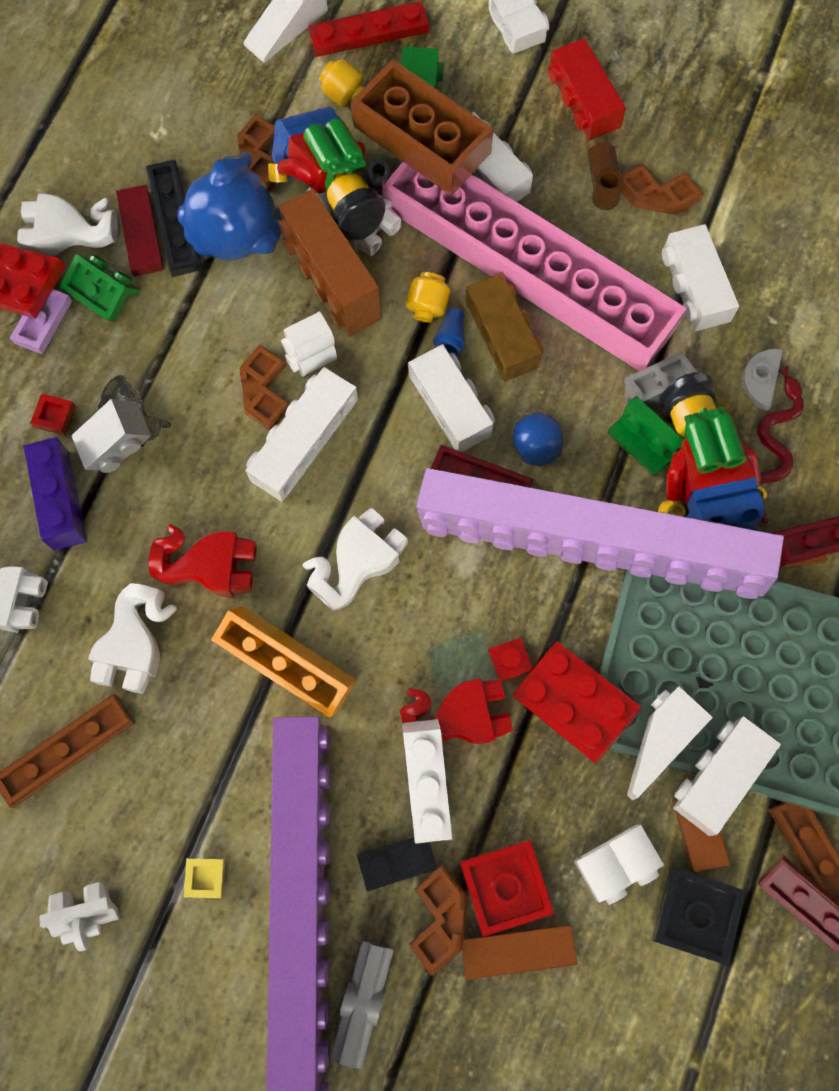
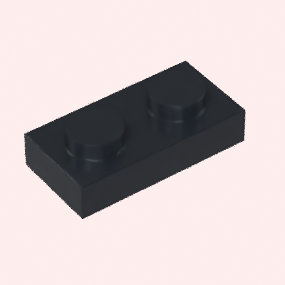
M414 837L357 855L367 892L437 869L430 842L415 843Z

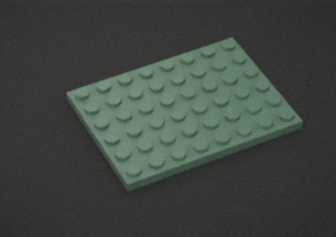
M626 570L599 674L640 705L642 710L609 750L637 758L648 717L656 710L651 704L665 689L671 694L676 688L680 687L713 718L667 767L696 776L699 769L695 765L707 749L713 752L719 744L720 740L716 736L728 720L734 723L744 716L781 744L753 783L749 792L839 818V598L775 580L763 597L758 596L756 599H748L738 596L736 594L737 591L722 589V591L713 592L702 589L700 587L701 584L686 582L683 585L667 582L665 577L651 575L648 578L632 575L630 570ZM700 676L706 682L713 683V686L699 688L696 677Z

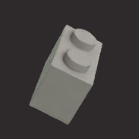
M110 399L71 436L84 469L108 473L118 469L124 459L130 454L137 452L141 447L140 445L150 438L151 434L137 402Z

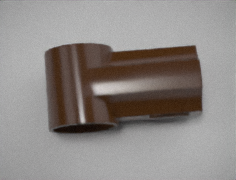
M598 142L588 150V161L593 185L592 201L597 208L610 210L619 203L624 176L619 171L615 146H611L609 142Z

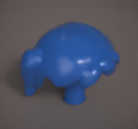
M242 152L238 156H227L216 161L211 172L193 181L187 191L184 202L178 208L177 217L179 223L184 227L185 239L200 255L212 256L222 261H233L248 257L251 254H270L277 246L282 232L278 221L282 220L280 210L275 208L273 198L260 177L249 169L252 156L248 152Z

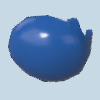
M537 412L524 416L515 424L512 436L513 444L525 463L543 466L553 463L561 455L563 432L560 424L554 417Z

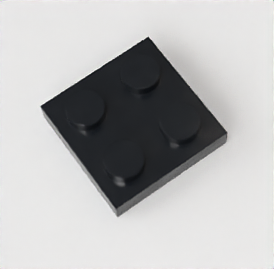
M670 867L652 941L729 966L746 890Z

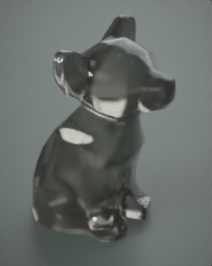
M118 375L106 384L98 409L103 407L110 399L137 402L151 434V437L140 445L141 447L147 441L154 440L159 436L161 428L171 427L170 422L146 413L138 391L127 381L126 377Z

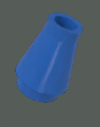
M458 308L447 309L445 317L433 339L435 348L443 344L448 354L454 353L456 357L465 348V315L462 310Z

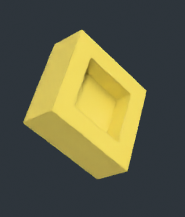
M186 859L184 897L223 898L226 859Z

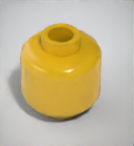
M338 59L336 62L333 60L329 61L319 78V82L322 83V93L341 107L349 105L364 89L361 86L364 79L363 73L344 59Z
M421 272L420 276L414 277L410 282L405 306L414 313V319L431 323L433 318H439L445 314L451 289L445 283L444 277L430 272Z

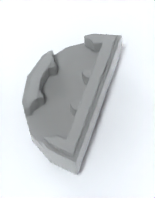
M768 349L758 352L749 360L742 373V389L746 390L747 395L754 401L753 405L766 412H768L772 404L783 352L780 349Z

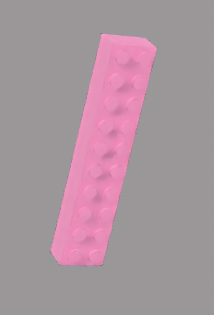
M402 162L382 186L383 196L392 201V210L403 221L492 277L502 273L507 284L512 283L517 294L638 371L650 366L679 326L687 309L472 174L451 196Z

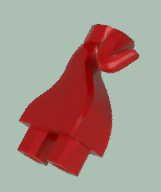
M169 524L167 529L172 535L157 538L152 542L148 563L149 573L151 577L165 585L196 582L204 586L211 593L228 598H234V593L252 592L253 573L250 571H237L238 560L255 561L257 544L254 540L239 538L236 532H215L196 542L174 563L169 562L170 554L179 550L185 542V534L180 528Z
M481 678L460 683L447 694L433 720H439L442 743L452 738H458L472 744H486L494 742L495 738L513 731L509 712L490 716L487 703L505 699L501 680L481 681ZM408 688L409 696L416 698L417 701L399 709L402 723L417 722L431 708V698L425 691Z

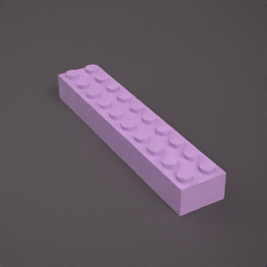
M429 468L425 470L416 506L423 529H426L427 533L434 536L445 537L446 534L460 536L459 538L462 541L477 544L481 540L491 542L493 546L503 550H513V547L526 549L527 553L533 556L546 557L547 554L561 556V560L568 563L580 564L581 561L595 563L597 568L613 571L616 568L630 570L632 575L648 578L651 575L665 577L667 582L683 585L686 582L701 584L700 587L702 589L719 592L722 589L737 591L736 594L738 596L748 599H756L758 596L763 597L777 579L784 536Z

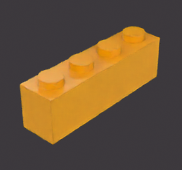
M244 606L228 610L211 641L329 718L341 710L358 682L357 679Z

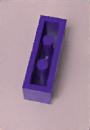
M57 437L23 445L40 539L53 551L86 543L87 540L69 451Z

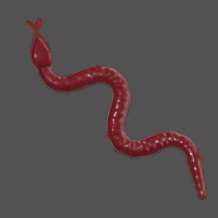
M785 366L784 370L779 369L778 373L785 377V394L790 400H793L792 408L766 414L758 423L757 435L761 444L780 459L778 468L760 472V485L778 482L788 477L794 467L792 453L784 444L773 437L770 432L773 425L795 420L804 409L801 385L797 379L788 375V366ZM765 508L763 518L761 519L763 524L768 523Z

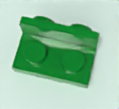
M76 254L59 288L107 321L115 322L128 295L138 296L140 290L131 284L133 281L131 277L118 270H115V272L107 268L109 263L99 256L91 254L90 257Z
M637 396L626 405L621 418L608 430V435L652 476H656L671 462L673 454L679 451L684 440Z

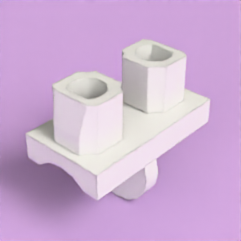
M102 882L86 885L83 888L84 903L74 906L73 896L69 892L50 895L47 913L40 915V927H47L52 937L61 936L63 945L74 942L78 951L88 950L90 947V937L101 934V924L119 920L118 908L110 901L108 889Z

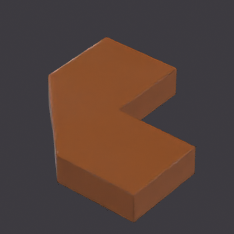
M255 114L237 134L240 153L248 152L252 156L249 169L260 177L269 192L277 183L269 181L268 163L275 164L270 155L266 154L273 145L275 126Z
M643 164L623 174L622 193L633 207L677 215L700 202L704 195L686 172L662 186L658 184Z
M259 344L239 368L243 404L246 415L270 431L284 418L286 410L290 405L289 402L269 389V386L285 369L286 364L285 361Z
M440 865L414 889L436 918L431 925L409 943L431 976L436 975L463 950L467 893L445 865Z

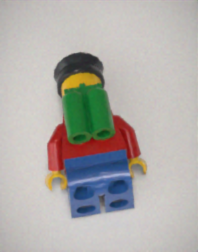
M331 106L276 121L272 159L275 164L268 163L269 181L287 182L289 178L294 177L308 184L315 193L327 192V200L333 209V219L344 236L350 240H363L371 235L379 227L385 214V201L379 198L377 192L369 188L365 180L358 174V170L365 167V145L361 141L354 139L345 122L339 115L337 116Z
M700 372L685 374L669 384L659 400L664 405L666 420L669 423H673L676 433L685 440H683L679 451L672 456L666 477L667 500L660 504L658 512L670 514L673 509V515L755 530L764 515L762 499L765 500L767 497L766 490L759 484L761 482V474L757 454L740 440L733 418L726 413L725 408L719 407L716 409V395L712 390L713 380L711 376ZM680 500H684L689 511H685L684 506L679 503Z

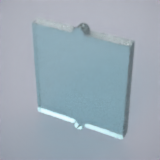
M482 633L459 640L452 638L450 643L427 650L443 700L460 683L481 678V681L498 680Z

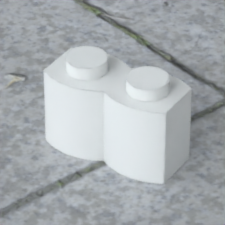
M489 0L491 17L513 54L545 42L546 33L549 30V21L547 15L536 6V0Z
M320 311L283 330L285 338L281 340V343L287 353L285 358L293 372L299 370L301 376L304 377L337 360L332 331Z
M635 825L574 860L595 900L599 903L606 900L608 905L624 898L627 895L625 888L631 884L638 882L640 886H643L659 877L657 870L664 866L641 825Z

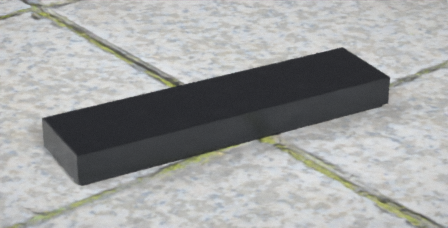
M176 159L146 166L172 277L203 270L200 256L185 239L184 227L179 223L177 217L178 208L184 202L185 194Z

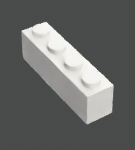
M325 367L322 368L318 375H312L306 383L305 392L300 399L292 401L288 406L285 414L286 417L279 426L275 425L269 431L266 443L262 449L255 451L248 459L245 471L250 482L283 502L357 403L356 387Z

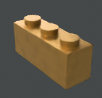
M500 273L466 286L465 302L505 382L538 369L544 349L539 337H534L530 330V320L527 312L524 309L520 310L516 302L517 294L512 283L507 284L503 274Z

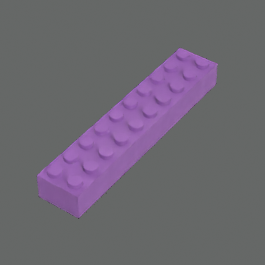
M319 717L273 718L266 1091H329V1082H323V1073L326 1072V1066H329L330 1044L329 1040H323V1029H326V1024H329L330 1001L329 999H323V987H326V983L330 981V959H323V945L330 942V919H324V904L330 903V880H324V865H330L331 849L330 842L324 841V827H330L331 808L330 804L324 802V789H330L331 769L327 764H324V753L331 752V732L328 731L327 726H324Z

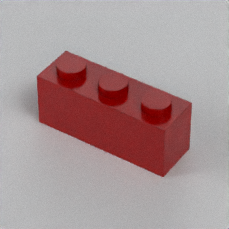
M583 38L552 50L548 75L553 84L556 83L561 91V97L565 106L570 107L578 129L584 131L588 140H592L621 128L626 107L586 39Z

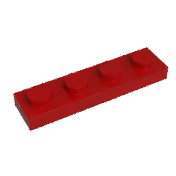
M422 1L311 24L308 25V31L315 57L429 33V22Z

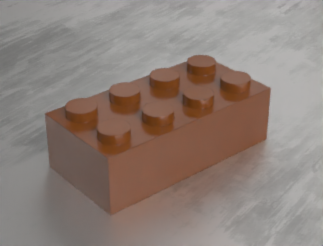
M393 59L351 101L353 127L451 196L491 154L494 128Z
M313 188L281 204L279 210L282 220L278 221V224L285 236L282 242L289 255H296L300 261L298 262V267L306 280L311 278L315 284L313 289L320 303H327L331 311L329 314L338 329L343 328L348 337L381 320L378 285Z

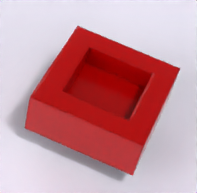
M41 393L30 424L34 428L65 436L76 405L73 401Z
M521 637L489 648L487 651L496 676L502 683L529 674L533 670Z

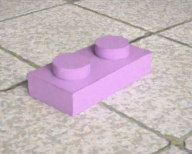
M52 289L36 319L22 315L10 336L13 343L43 355L72 303L69 295Z

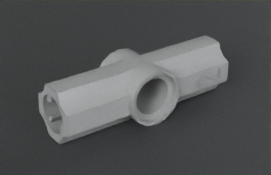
M363 940L359 949L352 981L349 980L342 1002L340 1010L342 1018L330 1060L350 1068L362 1069L370 1045L373 1026H377L386 991L383 988L394 951L393 948Z

